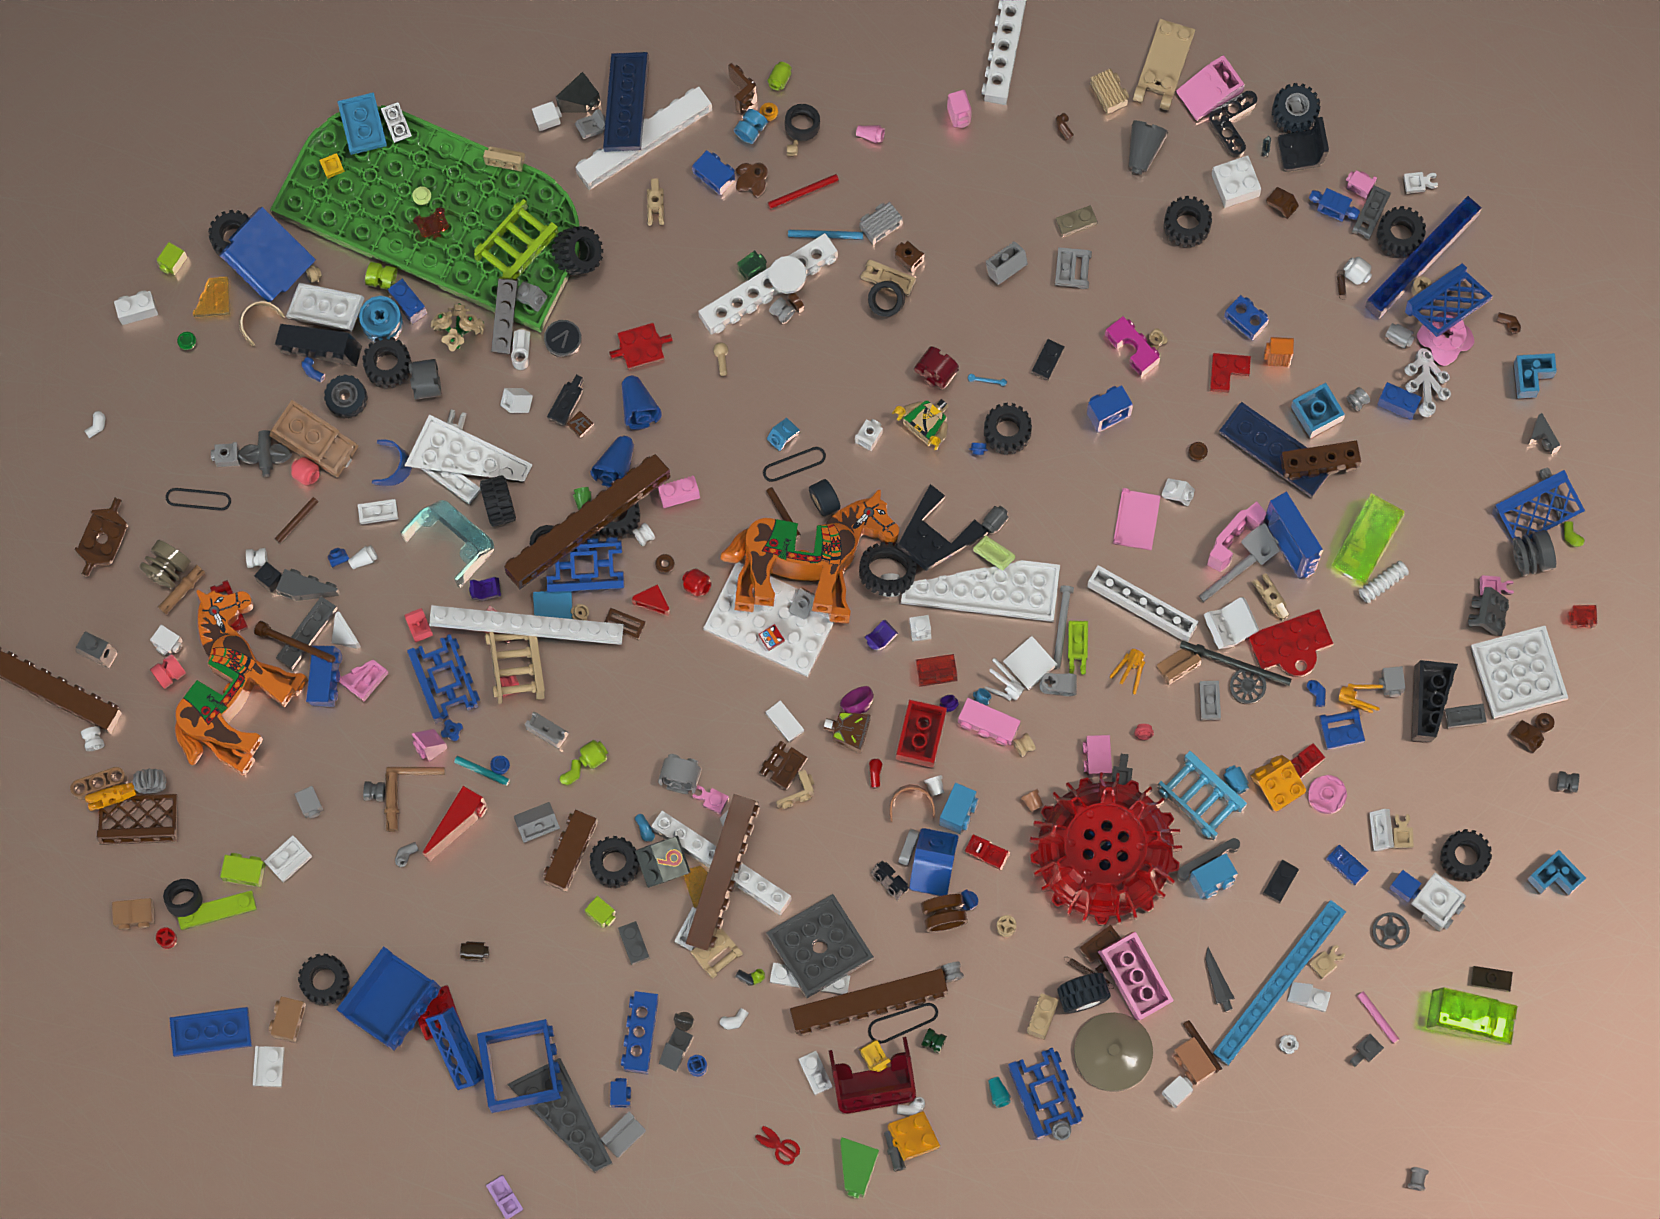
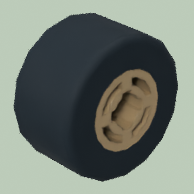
M827 479L809 486L810 496L822 516L826 517L840 509L841 505L837 494Z

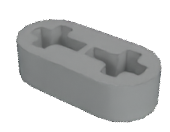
M910 828L898 863L908 866L919 837V831Z

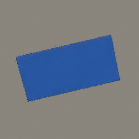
M248 1007L170 1017L174 1057L252 1047Z

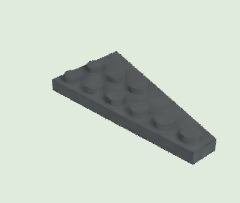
M558 1058L555 1062L558 1061L560 1066V1073L557 1075L558 1080H561L563 1085V1091L560 1092L561 1099L529 1105V1107L596 1173L613 1163L561 1058ZM549 1063L507 1085L518 1096L553 1090Z

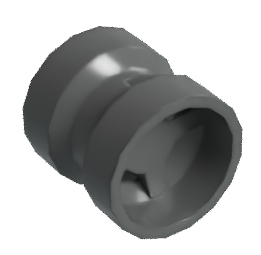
M1559 771L1557 790L1563 791L1568 789L1570 792L1577 793L1580 775L1578 773L1567 774L1566 772Z
M365 781L363 790L364 801L376 799L377 801L384 802L385 782L373 784L370 781Z

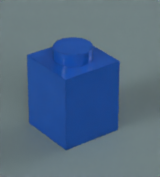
M1402 870L1389 889L1409 902L1411 898L1415 899L1420 893L1419 887L1422 883Z

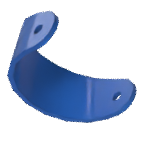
M386 439L377 440L379 445L398 448L400 463L393 475L385 479L372 480V484L394 486L403 482L410 475L412 467H405L409 458L408 453L393 441Z

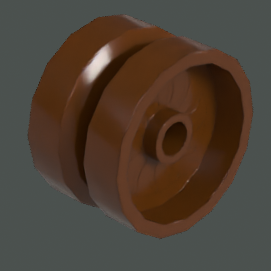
M949 894L922 902V913L929 916L924 920L926 931H945L967 924L966 912L959 910L964 906L963 896L961 894Z

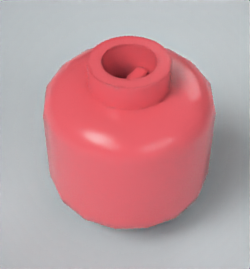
M306 457L295 460L291 466L292 477L303 485L315 483L320 476L319 466Z

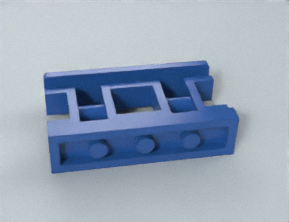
M617 537L606 538V541H598V538L588 539L587 542H583L575 548L578 551L570 552V561L560 562L559 560L555 563L556 575H547V592L624 588V571H614L613 554L622 553V540H618ZM616 546V549L608 550L609 559L598 560L597 550L589 549ZM593 555L594 573L576 574L575 556ZM598 567H609L610 577L618 576L617 579L591 580V578L599 577ZM560 569H571L572 579L580 580L553 582V580L561 579Z
M451 634L447 635L446 638H440L443 648L425 654L422 646H419L417 649L411 648L407 650L435 724L443 722L445 718H450L447 709L463 702H465L467 710L479 707L477 702L480 701L476 690L472 691L470 684H473L470 673H465L463 667L467 666L463 655H458L457 650L460 647L457 639H452ZM447 644L451 645L458 663L456 667L452 660L443 663L440 657L449 652ZM419 655L422 656L424 662L433 659L435 662V667L427 669L430 676L426 678L418 658ZM451 668L456 682L438 689L433 674ZM462 678L465 681L472 701L468 702L466 695L456 698L454 690L462 687L460 681ZM435 689L437 697L447 693L449 701L440 704L443 710L441 713H439L431 690Z
M1053 1047L1041 1052L1044 1062L1026 1068L1023 1059L1008 1064V1069L1037 1140L1052 1134L1049 1124L1067 1118L1068 1123L1072 1127L1075 1124H1080L1082 1122L1081 1118L1084 1117L1080 1106L1076 1107L1074 1099H1076L1073 1088H1069L1067 1085L1068 1075L1065 1069L1061 1070L1059 1065L1062 1062L1058 1051L1054 1052ZM1048 1057L1052 1060L1060 1080L1058 1082L1055 1074L1046 1078L1043 1075L1041 1068L1050 1065ZM1019 1068L1022 1069L1024 1075L1033 1071L1035 1073L1037 1081L1028 1085L1030 1093L1027 1091ZM1052 1081L1058 1099L1041 1105L1035 1087ZM1063 1093L1066 1095L1074 1118L1071 1117L1069 1111L1059 1115L1056 1105L1065 1101ZM1035 1104L1038 1111L1048 1108L1052 1118L1043 1121L1044 1130L1033 1106Z

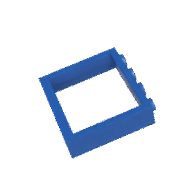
M1286 491L1270 500L1264 523L1272 536L1278 541L1279 548L1298 578H1308L1315 573L1323 549Z
M546 1019L477 1033L487 1102L491 1113L561 1099L560 1092L563 1091L562 1081L558 1080L557 1075L560 1073V1066L558 1061L555 1062L554 1055H557V1048L555 1043L552 1044L551 1038L555 1036L552 1025L549 1026ZM544 1033L553 1090L498 1101L489 1044Z

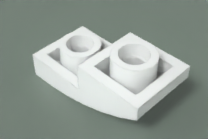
M399 102L381 108L394 143L412 136Z

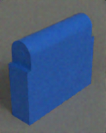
M258 207L228 239L230 243L219 255L266 302H271L280 292H286L316 260L263 207Z

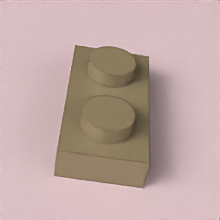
M1091 205L1056 217L1062 237L1098 223Z

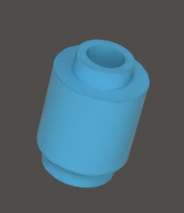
M1233 765L1225 770L1226 773L1223 776L1228 786L1238 795L1249 789V782L1241 767L1236 768Z

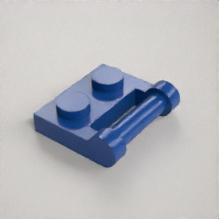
M1358 708L1329 716L1325 714L1319 715L1327 750L1365 742ZM1353 719L1354 724L1328 728V723Z

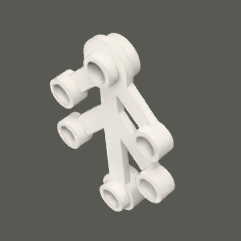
M1422 348L1415 356L1416 361L1408 364L1404 369L1408 376H1413L1417 373L1418 368L1422 367V373L1414 380H1410L1406 384V389L1408 392L1414 393L1423 382L1424 402L1419 405V412L1424 417H1430L1436 410V405L1432 401L1431 387L1436 391L1441 400H1447L1451 396V392L1448 388H1442L1439 383H1446L1450 376L1448 372L1441 371L1433 362L1432 353L1428 349ZM1430 370L1437 376L1438 382L1430 374Z

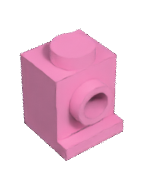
M1351 171L1346 180L1348 182L1347 189L1367 199L1373 186L1376 184L1377 177L1374 176L1371 179L1365 172Z

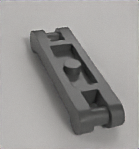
M1232 838L1182 866L1178 870L1177 879L1184 882L1188 879L1189 874L1225 853H1236L1240 847V841Z

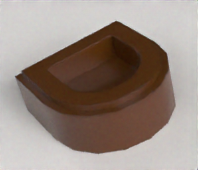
M790 293L787 296V301L800 313L804 310V304L795 293Z

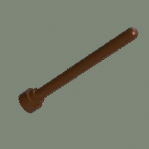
M259 621L254 628V634L262 638L269 636L333 663L335 661L334 655L271 629L266 622Z

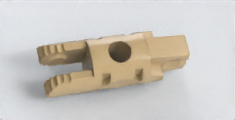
M658 178L651 179V189H647V224L652 225V214H659V223L664 225V189H659Z
M1267 573L1263 574L1262 578L1269 587L1268 589L1264 590L1257 579L1253 580V585L1273 614L1277 613L1281 620L1289 617V613L1285 608L1287 604Z

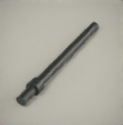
M1183 640L1180 648L1194 652V655L1205 656L1290 686L1291 678L1205 649L1203 645H1194Z

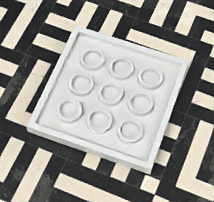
M1546 626L1471 645L1493 719L1568 699Z

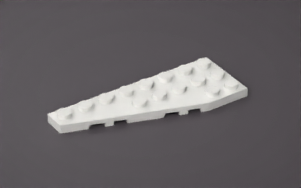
M1021 560L1009 564L1003 571L996 566L985 567L949 576H939V578L918 580L914 581L910 589L902 594L901 604L1054 622L1060 565Z

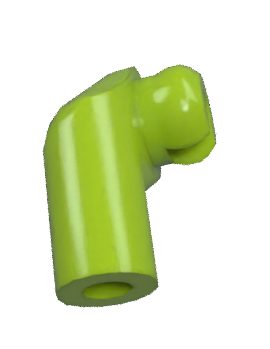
M1564 522L1565 541L1575 547L1583 546L1585 540L1574 532L1573 522Z

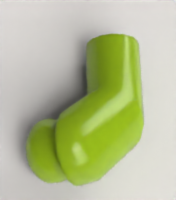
M572 760L571 770L560 776L562 784L570 785L579 779L581 771L580 760Z

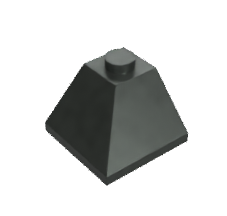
M582 72L556 96V101L561 113H587L590 109L593 110L599 105L600 95Z

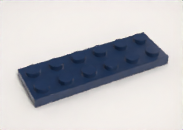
M648 52L611 53L603 143L604 152L641 150L649 63Z
M1243 402L1238 405L1219 430L1222 436L1282 478H1284L1280 459L1281 453L1307 448ZM1326 472L1320 473L1316 477H1308L1307 475L1301 476L1297 480H1290L1289 478L1285 480L1312 498L1330 474Z

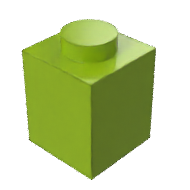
M168 242L157 258V263L160 266L159 269L166 274L170 272L176 275L186 260L187 255L184 250Z
M598 895L585 909V913L602 928L606 925L610 926L616 919L615 910Z

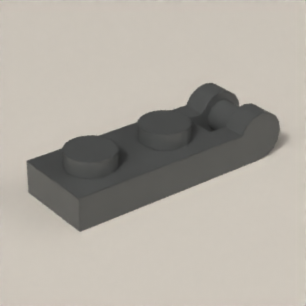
M1375 185L1373 186L1352 230L1353 233H1360L1364 235V238L1370 239L1391 195L1390 192ZM1363 222L1369 224L1368 229L1361 226Z

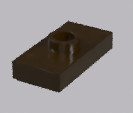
M1473 966L1471 986L1510 992L1513 972Z

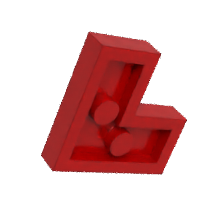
M1213 353L1210 391L1229 393L1231 375L1249 376L1251 356Z

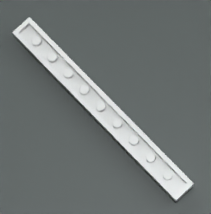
M431 605L429 626L618 645H622L624 625Z

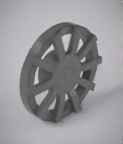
M1240 669L1231 679V693L1239 702L1253 704L1264 696L1266 680L1262 676H1259L1256 680L1252 679L1253 673H1251L1250 678H1247L1245 672L1248 671ZM1241 673L1244 677L1243 680L1238 677V675ZM1236 679L1241 684H1233V682ZM1262 680L1263 686H1258L1256 683ZM1233 687L1240 688V690L1235 693ZM1255 688H1256V689H1263V690H1262V693L1259 694V693L1255 690ZM1241 692L1244 693L1242 698L1237 696ZM1252 693H1254L1258 697L1256 699H1253ZM1246 694H1249L1250 700H1245Z

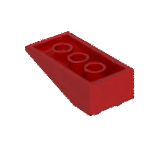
M462 786L423 850L426 860L431 861L477 822L479 817L482 818L487 808L485 800L481 795Z

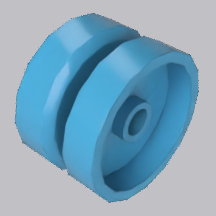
M384 296L372 297L360 309V323L363 332L370 340L375 342V339L379 338L380 341L383 340L382 337L386 336L388 340H390V337L396 339L401 333L403 327L402 315L398 305L392 299Z

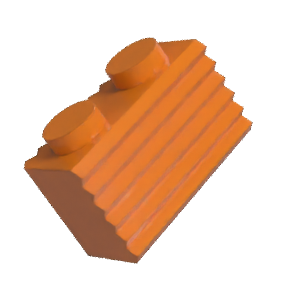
M1270 338V342L1266 343V349H1264V360H1267L1268 366H1290L1293 357L1294 338Z

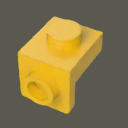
M876 1039L859 1049L869 1070L882 1071L891 1062Z

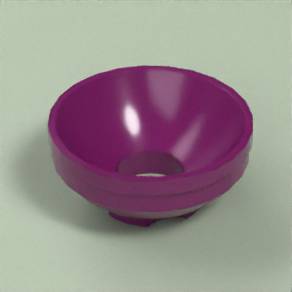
M869 686L858 687L842 698L840 706L848 713H865L870 709L873 701V691Z

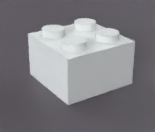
M1249 156L1213 167L1212 178L1224 208L1260 196L1261 186Z

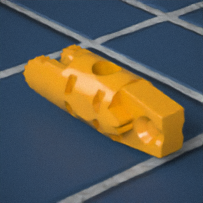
M133 783L115 785L87 794L85 800L89 803V810L93 811L123 802L135 796L136 790H134Z

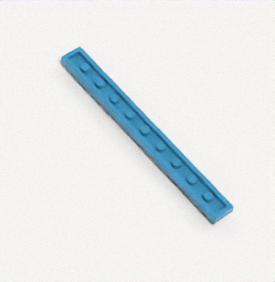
M1332 900L1329 901L1219 1044L1213 1055L1229 1066L1345 915L1346 911Z

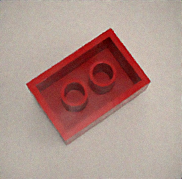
M909 699L896 760L934 768L947 708Z

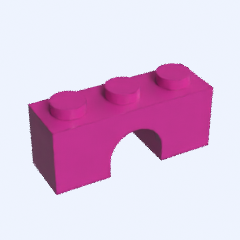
M1122 316L1106 329L1105 336L1116 349L1124 344H1131L1136 348L1137 352L1130 357L1129 364L1142 377L1159 364L1160 354L1154 347L1151 348L1147 344V339L1142 333L1139 334L1134 329L1135 325L1130 319L1126 320Z

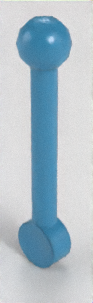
M974 374L968 375L970 382L976 380L997 383L1001 386L1007 385V380L1005 379L995 380L975 377Z

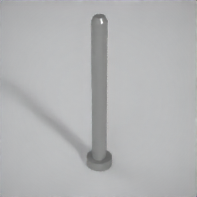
M1066 585L1060 588V592H1063L1054 654V661L1057 663V666L1054 668L1056 670H1059L1061 667L1070 594L1074 592V587Z

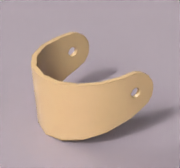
M254 302L245 308L240 315V331L252 346H255V343L247 336L242 324L244 314L249 308L257 305L268 306L281 317H285L281 310L270 302Z

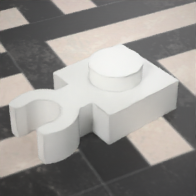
M1423 172L1404 174L1406 194L1425 192V187L1430 189L1437 188L1438 183L1430 182V179L1436 178V173H1430L1427 177L1423 176Z

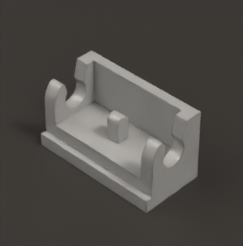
M533 712L531 720H527L525 723L526 730L558 749L569 734L568 731L536 712Z

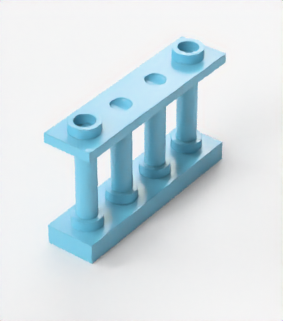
M1189 751L1184 757L1185 766L1167 785L1160 781L1157 786L1158 792L1165 799L1169 798L1202 829L1201 832L1204 836L1215 840L1218 835L1215 829L1233 810H1238L1241 813L1246 808L1247 803L1196 755ZM1195 770L1200 775L1199 780L1179 798L1172 790L1190 771L1193 772ZM1209 783L1214 788V792L1194 812L1186 803L1205 784ZM1219 797H1224L1228 801V805L1208 825L1201 816Z

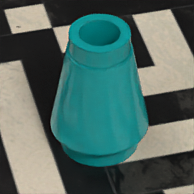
M994 1077L990 1079L988 1083L992 1103L996 1105V1108L1010 1104L1011 1095L1000 1078Z

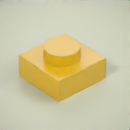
M337 153L320 160L327 179L345 172Z

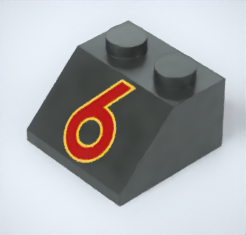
M678 836L635 851L648 888L691 873Z

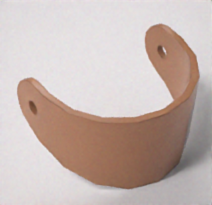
M908 784L900 787L896 792H894L893 797L890 801L891 822H893L892 804L894 799L902 791L909 789L920 790L930 798L933 818H935V807L933 800L924 788L918 785Z

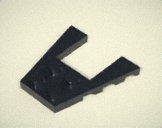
M931 484L897 548L926 571L943 562L952 554L955 555L960 552L964 547L974 544L978 539L987 536L989 530L974 519L950 543L923 520L945 498V495Z

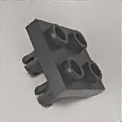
M1484 587L1483 597L1473 596L1472 600H1476L1472 601V607L1480 608L1479 615H1469V618H1471L1468 619L1469 626H1482L1493 635L1502 636L1506 625L1505 618L1506 612L1509 609V600L1492 587Z

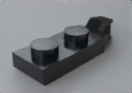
M576 374L572 383L567 382V384H564L547 416L548 419L562 426L566 425L582 395L583 389L580 387L584 382L583 377Z

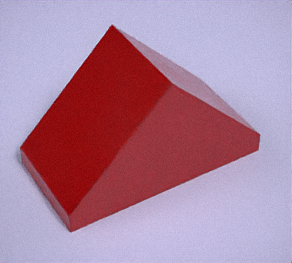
M658 584L632 597L634 605L667 616L670 614L669 606Z

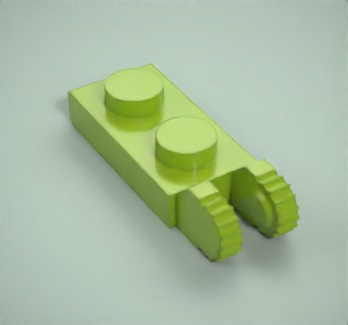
M1069 621V673L1074 674V660H1081L1080 672L1081 674H1086L1088 621Z

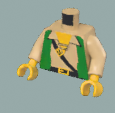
M942 399L935 405L926 400L903 407L897 406L892 414L897 413L899 415L898 421L903 418V424L922 439L927 446L935 445L934 450L938 449L939 444L947 436V417L943 412L947 409L948 404Z

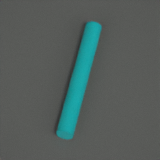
M457 756L454 763L505 786L510 781L509 778L495 774L493 771Z

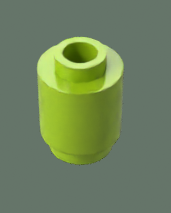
M785 62L776 64L767 80L769 86L774 90L784 89L792 74V67Z

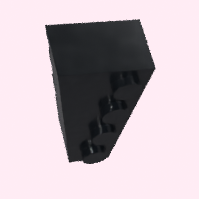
M1420 660L1414 666L1412 741L1432 742L1437 737L1458 664Z

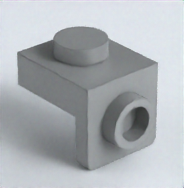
M597 109L593 115L577 120L575 125L583 139L601 134L604 131L606 117L601 113L600 109Z
M522 282L517 290L516 300L530 305L537 312L547 299V295L539 287L526 282Z

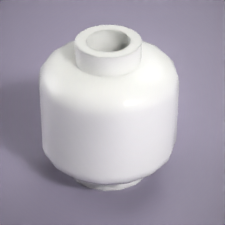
M1361 257L1350 258L1343 268L1345 270V277L1356 285L1362 282L1367 283L1372 276L1370 273L1371 265Z

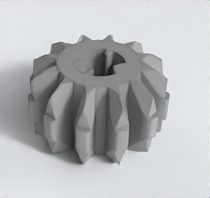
M156 768L142 769V771H137L133 775L134 790L138 793H157L166 788V777L162 770H157Z

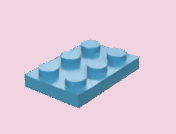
M374 92L337 101L351 155L387 146Z

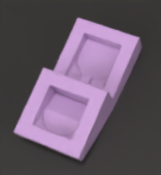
M503 1175L486 1184L487 1189L506 1219L513 1217L523 1210Z

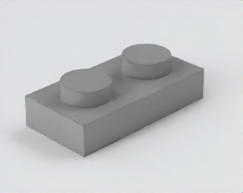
M1200 681L1201 720H1221L1219 681Z

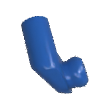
M306 357L301 364L303 370L308 377L322 382L325 374L315 370L312 367L314 360Z
M1316 680L1308 681L1307 688L1316 696L1315 706L1325 707L1326 689Z

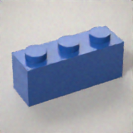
M313 646L334 655L335 661L331 663L311 655L306 702L312 706L335 707V701L338 699L337 682L340 680L339 664L342 662V653L335 646Z

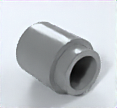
M1393 323L1385 337L1389 338V341L1404 349L1406 346L1410 347L1415 339L1412 336L1414 332Z

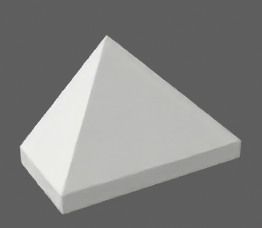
M339 611L336 612L331 643L356 649L360 648L359 642Z

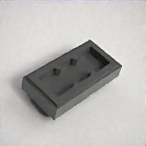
M1484 704L1445 708L1444 710L1448 729L1487 723Z

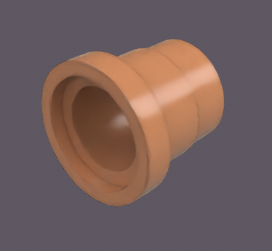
M1038 789L1021 797V800L1025 801L1031 812L1043 806Z

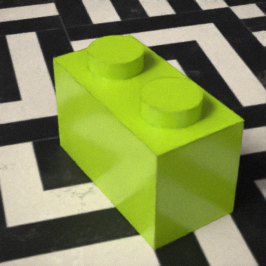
M231 853V855H225L220 878L226 882L261 887L266 864L261 861V858L256 856H250L248 859L242 858L241 854Z

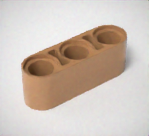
M113 767L73 781L70 791L78 800H85L87 794L115 785L127 784L128 777L121 768ZM116 774H122V778L119 781H113ZM103 780L101 787H95L96 781ZM79 786H85L83 793H76Z

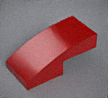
M1312 743L1291 760V763L1301 779L1326 757Z
M974 834L965 849L967 854L1000 870L1003 869L1010 855L1008 850L991 844L990 841Z

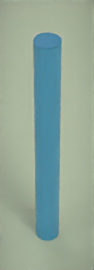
M788 230V237L818 238L826 233L828 238L863 239V232Z

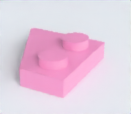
M371 660L361 667L352 669V672L342 677L340 675L339 683L362 701H365L389 672L376 661Z

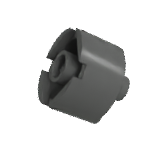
M436 359L409 363L410 374H412L410 381L415 400L441 396V383L438 376Z

